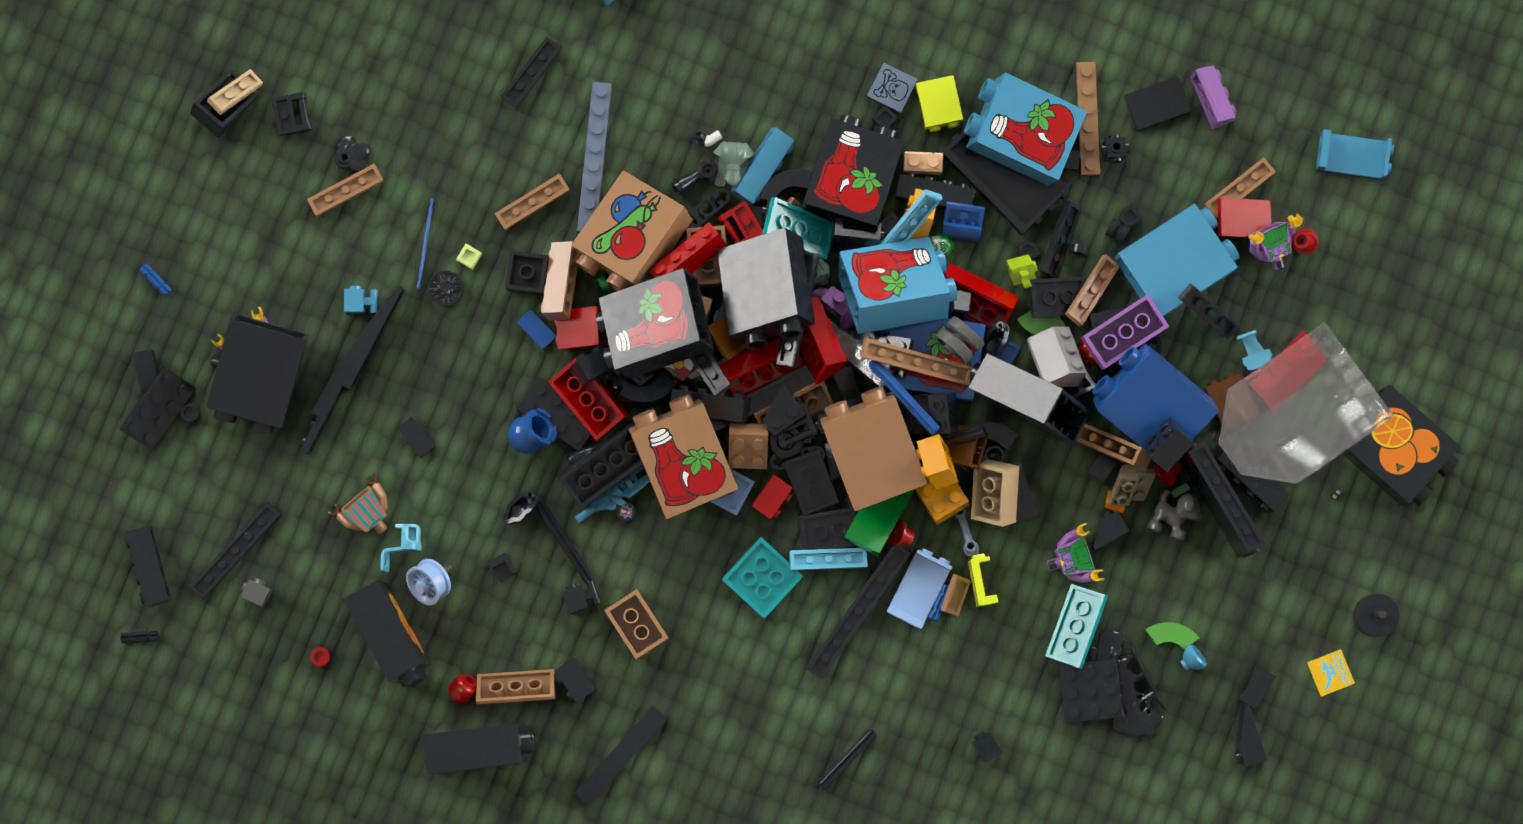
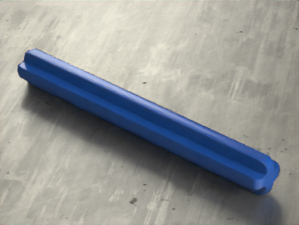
M871 360L868 367L930 434H935L940 428L939 425L880 362Z

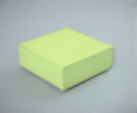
M465 244L456 261L473 270L482 253Z

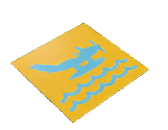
M1341 649L1307 662L1321 697L1355 684Z

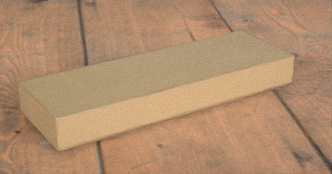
M249 69L209 97L207 102L221 115L261 87L263 82Z

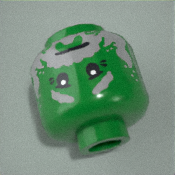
M942 234L930 236L934 251L942 250L945 258H948L951 255V250H954L953 240Z

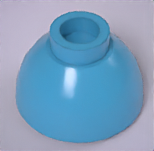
M1189 645L1185 649L1183 660L1180 661L1187 671L1189 669L1200 670L1207 665L1205 658L1194 645Z

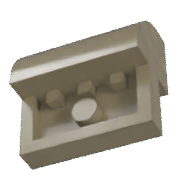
M1128 464L1123 465L1109 496L1110 505L1128 506L1130 501H1145L1156 475L1155 470L1146 468L1144 472Z

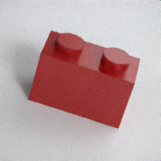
M773 475L753 503L752 508L769 520L773 517L777 519L783 510L780 508L783 502L788 503L793 496L791 492L793 487Z

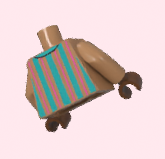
M373 474L375 477L373 482H369L366 477L365 480L369 486L344 507L341 508L339 505L333 504L337 507V511L333 513L331 510H328L329 514L337 516V519L346 528L355 531L363 530L365 532L374 528L378 534L383 533L387 529V526L382 521L387 516L385 512L388 507L387 497L383 488L378 483V478L375 474Z

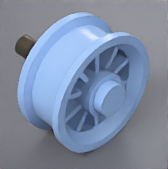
M424 559L418 566L409 569L406 574V582L413 596L425 605H433L439 600V597L448 595L451 590V582L447 573L452 570L451 565L447 564L442 567L432 559Z

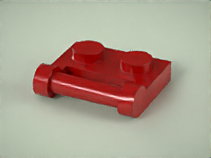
M746 200L717 218L720 223L725 225V229L734 244L742 241L729 221V218L732 216L745 236V239L742 241L763 235V228Z

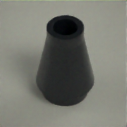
M696 171L674 179L671 185L678 196L686 195L701 178Z

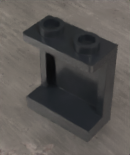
M836 218L831 252L840 253V251L879 245L884 240L885 230H881L882 223H878L876 232L843 229L844 218Z

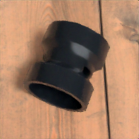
M1113 218L1105 235L1116 238V241L1122 244L1130 230V226L1122 225L1119 223V220Z

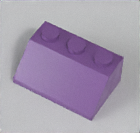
M1214 65L1196 69L1190 79L1211 129L1233 122L1236 118L1235 115H1237L1236 109L1233 104L1230 105L1228 90L1222 86L1220 81L1222 80L1220 71L1216 70Z

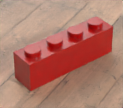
M708 222L649 271L654 278L682 268L692 274L718 253V249L726 247L727 244Z

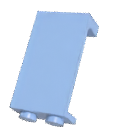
M924 548L916 551L886 611L920 630L952 569V566L949 565L950 561L942 557L938 560L932 557V552Z

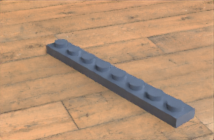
M592 83L577 232H581L600 204L612 89L611 83Z

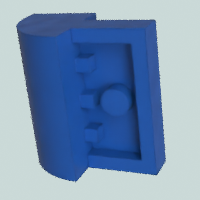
M947 201L941 234L953 239L979 242L985 207Z

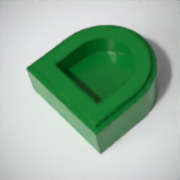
M604 275L598 276L597 281L604 294L612 293Z

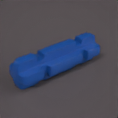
M144 264L140 268V272L147 276L146 278L155 288L159 289L158 291L163 296L168 295L171 292V288L164 284L165 282L155 271H152L153 269L148 264Z
M946 584L942 586L941 593L938 594L932 607L934 609L929 614V618L934 621H938L941 616V607L949 587Z

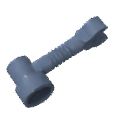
M964 508L961 515L956 513L954 516L958 518L965 540L964 553L967 557L972 558L973 555L979 554V546L972 539L965 517L966 509Z

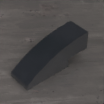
M152 349L133 353L142 396L160 372L157 367L155 351Z

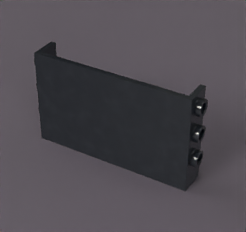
M964 131L961 134H955L950 140L951 144L942 152L943 158L1021 236L1032 225L1036 227L1044 219L1042 217L1044 213H1051L1057 207L1055 203L1060 198L1064 200L1071 193L1069 189L1072 185L1070 183L1066 185L1060 178L1058 181L1047 186L966 148L971 136L964 134Z
M1203 442L1200 445L1194 443L1179 459L1189 477L1194 480L1195 487L1237 557L1243 555L1245 558L1260 551L1259 547L1265 544L1263 538L1206 443Z

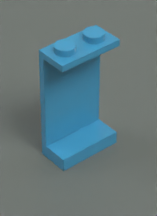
M1324 129L1320 133L1316 170L1384 179L1391 173L1392 163H1389V159L1394 152V145L1391 144L1392 139L1388 138L1386 141L1331 134V130Z

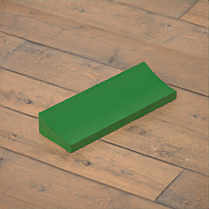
M919 460L921 466H924L922 460ZM914 489L860 509L844 539L878 557Z

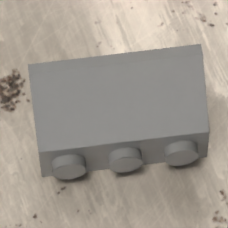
M1051 327L1027 339L1041 379L1058 387H1078L1087 372L1069 327Z

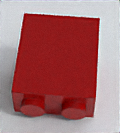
M601 307L572 309L570 320H555L558 349L565 351L591 350L598 346H602V348L608 346L607 334L603 335L600 332L596 322V313L601 312Z

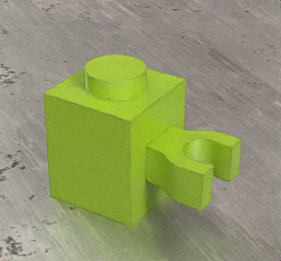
M1029 254L1007 260L1009 276L1014 286L1023 284L1024 288L1031 287L1030 280L1036 279L1035 272L1038 271L1035 260L1032 261Z

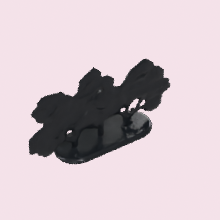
M1109 628L1099 634L1097 648L1090 646L1085 662L1109 659L1118 660L1124 717L1113 718V730L1122 734L1126 733L1135 738L1141 735L1147 738L1150 736L1154 737L1155 728L1162 724L1163 716L1158 710L1151 708L1152 699L1156 698L1161 708L1167 710L1165 703L1134 643L1131 640L1129 641L1132 654L1125 653L1123 650L1124 635L1113 632ZM1124 656V659L1119 660L1118 657ZM1134 658L1142 670V673L1138 675L1128 668V664ZM1144 677L1151 688V691L1146 695L1138 692L1135 686L1136 681ZM1141 695L1143 696V698L1138 699L1137 696ZM1146 699L1145 704L1147 706L1144 711H1141L1139 708L1140 704ZM1150 709L1151 713L1147 715L1146 712Z

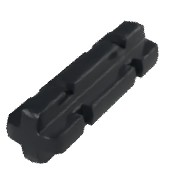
M159 632L121 633L120 639L121 643H130V641L132 643L148 642L149 640L154 642L159 641Z

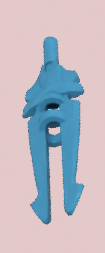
M643 464L595 498L588 508L576 515L575 518L578 523L594 512L600 510L613 511L617 509V505L623 506L627 504L622 498L630 499L650 482L647 474L639 480L635 475L644 469Z

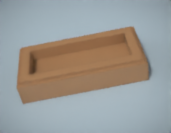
M953 574L941 611L956 617L959 616L971 582L970 580Z

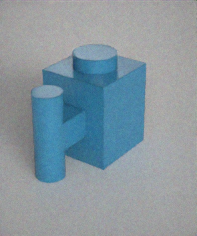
M349 286V289H344V312L346 314H366V306H370V313H377L378 290H370V297H366V291L361 289V286Z

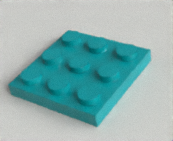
M760 537L722 580L765 619L801 580L803 575L797 570L790 571V563Z

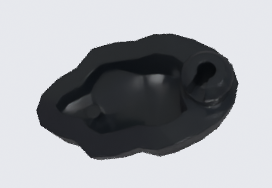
M999 321L989 328L983 339L985 343L982 347L983 360L986 354L994 357L1002 355L1005 346L1008 345L1010 340L1008 324Z
M529 490L517 495L507 506V511L503 518L504 523L508 525L521 523L528 515H531L539 502L537 493Z

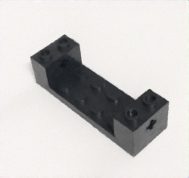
M956 392L911 395L939 425V430L933 435L951 434L959 431ZM895 396L909 434L929 433ZM862 398L843 400L847 402L849 408L863 403Z

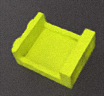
M953 75L916 83L915 88L920 101L925 131L936 132L941 130V127L955 128L960 126L959 123H962L963 116Z
M985 554L973 555L972 559L968 561L976 607L998 603L997 595L985 597L979 563L990 561V556L985 557Z

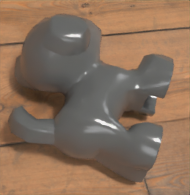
M1168 489L1163 490L1155 509V515L1148 524V529L1160 533L1162 530L1160 521L1163 520L1172 527L1170 537L1183 542L1186 538V532L1181 527L1186 519L1199 521L1203 516L1200 501L1193 494L1185 493L1178 499L1177 506L1172 507L1167 503V497L1172 494L1171 491Z

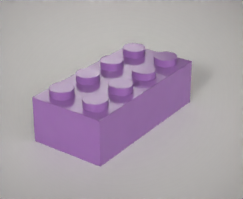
M1147 294L1082 336L1081 339L1101 370L1119 360L1129 348L1139 347L1168 328L1169 325Z

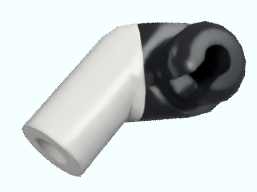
M718 130L711 135L703 134L701 131H696L693 135L694 141L697 144L706 147L722 139Z

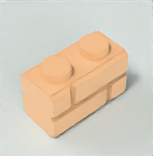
M904 152L903 174L905 172L917 175L942 174L943 153Z

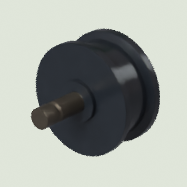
M1372 594L1363 597L1357 602L1353 611V620L1358 630L1370 637L1385 636L1391 633L1398 625L1399 609L1390 597L1383 594Z

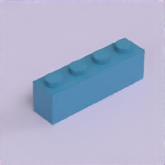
M777 127L771 128L755 152V155H753L740 175V183L737 186H733L731 192L744 201L746 200L748 204L757 203L761 198V191L773 178L772 174L774 171H778L782 166L783 161L781 160L785 154L788 155L793 149L792 143L794 139Z

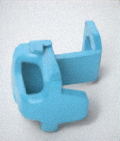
M1256 330L1237 336V340H1243L1248 353L1247 357L1242 358L1243 364L1248 370L1258 369L1271 362L1272 353L1270 349L1264 350L1260 343H1258L1255 336Z
M395 524V528H402L401 547L386 548L382 551L380 565L382 572H389V553L421 551L420 526L416 524Z

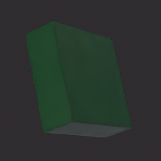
M1191 479L1172 490L1171 493L1176 498L1195 487L1196 484Z

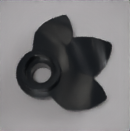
M351 135L343 138L338 146L339 151L335 154V164L340 168H350L354 171H361L367 168L368 165L363 159L369 152V145L354 143ZM346 156L348 160L343 161L341 157Z

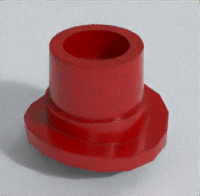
M1301 229L1294 235L1292 245L1299 254L1310 255L1318 248L1319 239L1313 230Z
M1176 462L1168 472L1156 464L1155 472L1158 479L1166 486L1175 485L1177 482L1176 476L1182 471L1180 464Z
M898 520L887 542L893 546H899L900 544L909 546L914 540V531L906 527L905 521Z

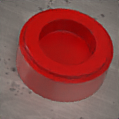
M319 647L311 653V661L315 666H326L331 660V654L326 648Z

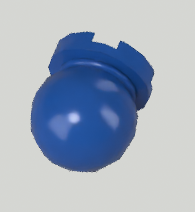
M540 408L531 410L525 416L518 417L510 424L507 433L509 444L517 452L524 454L536 452L540 447L547 446L556 439V425L552 426L549 420L551 416L545 410Z

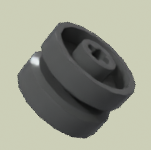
M953 316L947 323L949 331L941 329L935 338L948 353L967 365L973 358L970 350L978 352L985 343L967 324Z

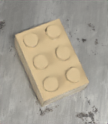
M990 459L981 461L979 470H974L971 519L1002 527L1016 523L1019 466Z

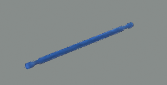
M430 198V207L428 210V217L418 275V283L416 288H420L421 286L420 282L423 274V267L433 209L432 205L434 203L433 198Z

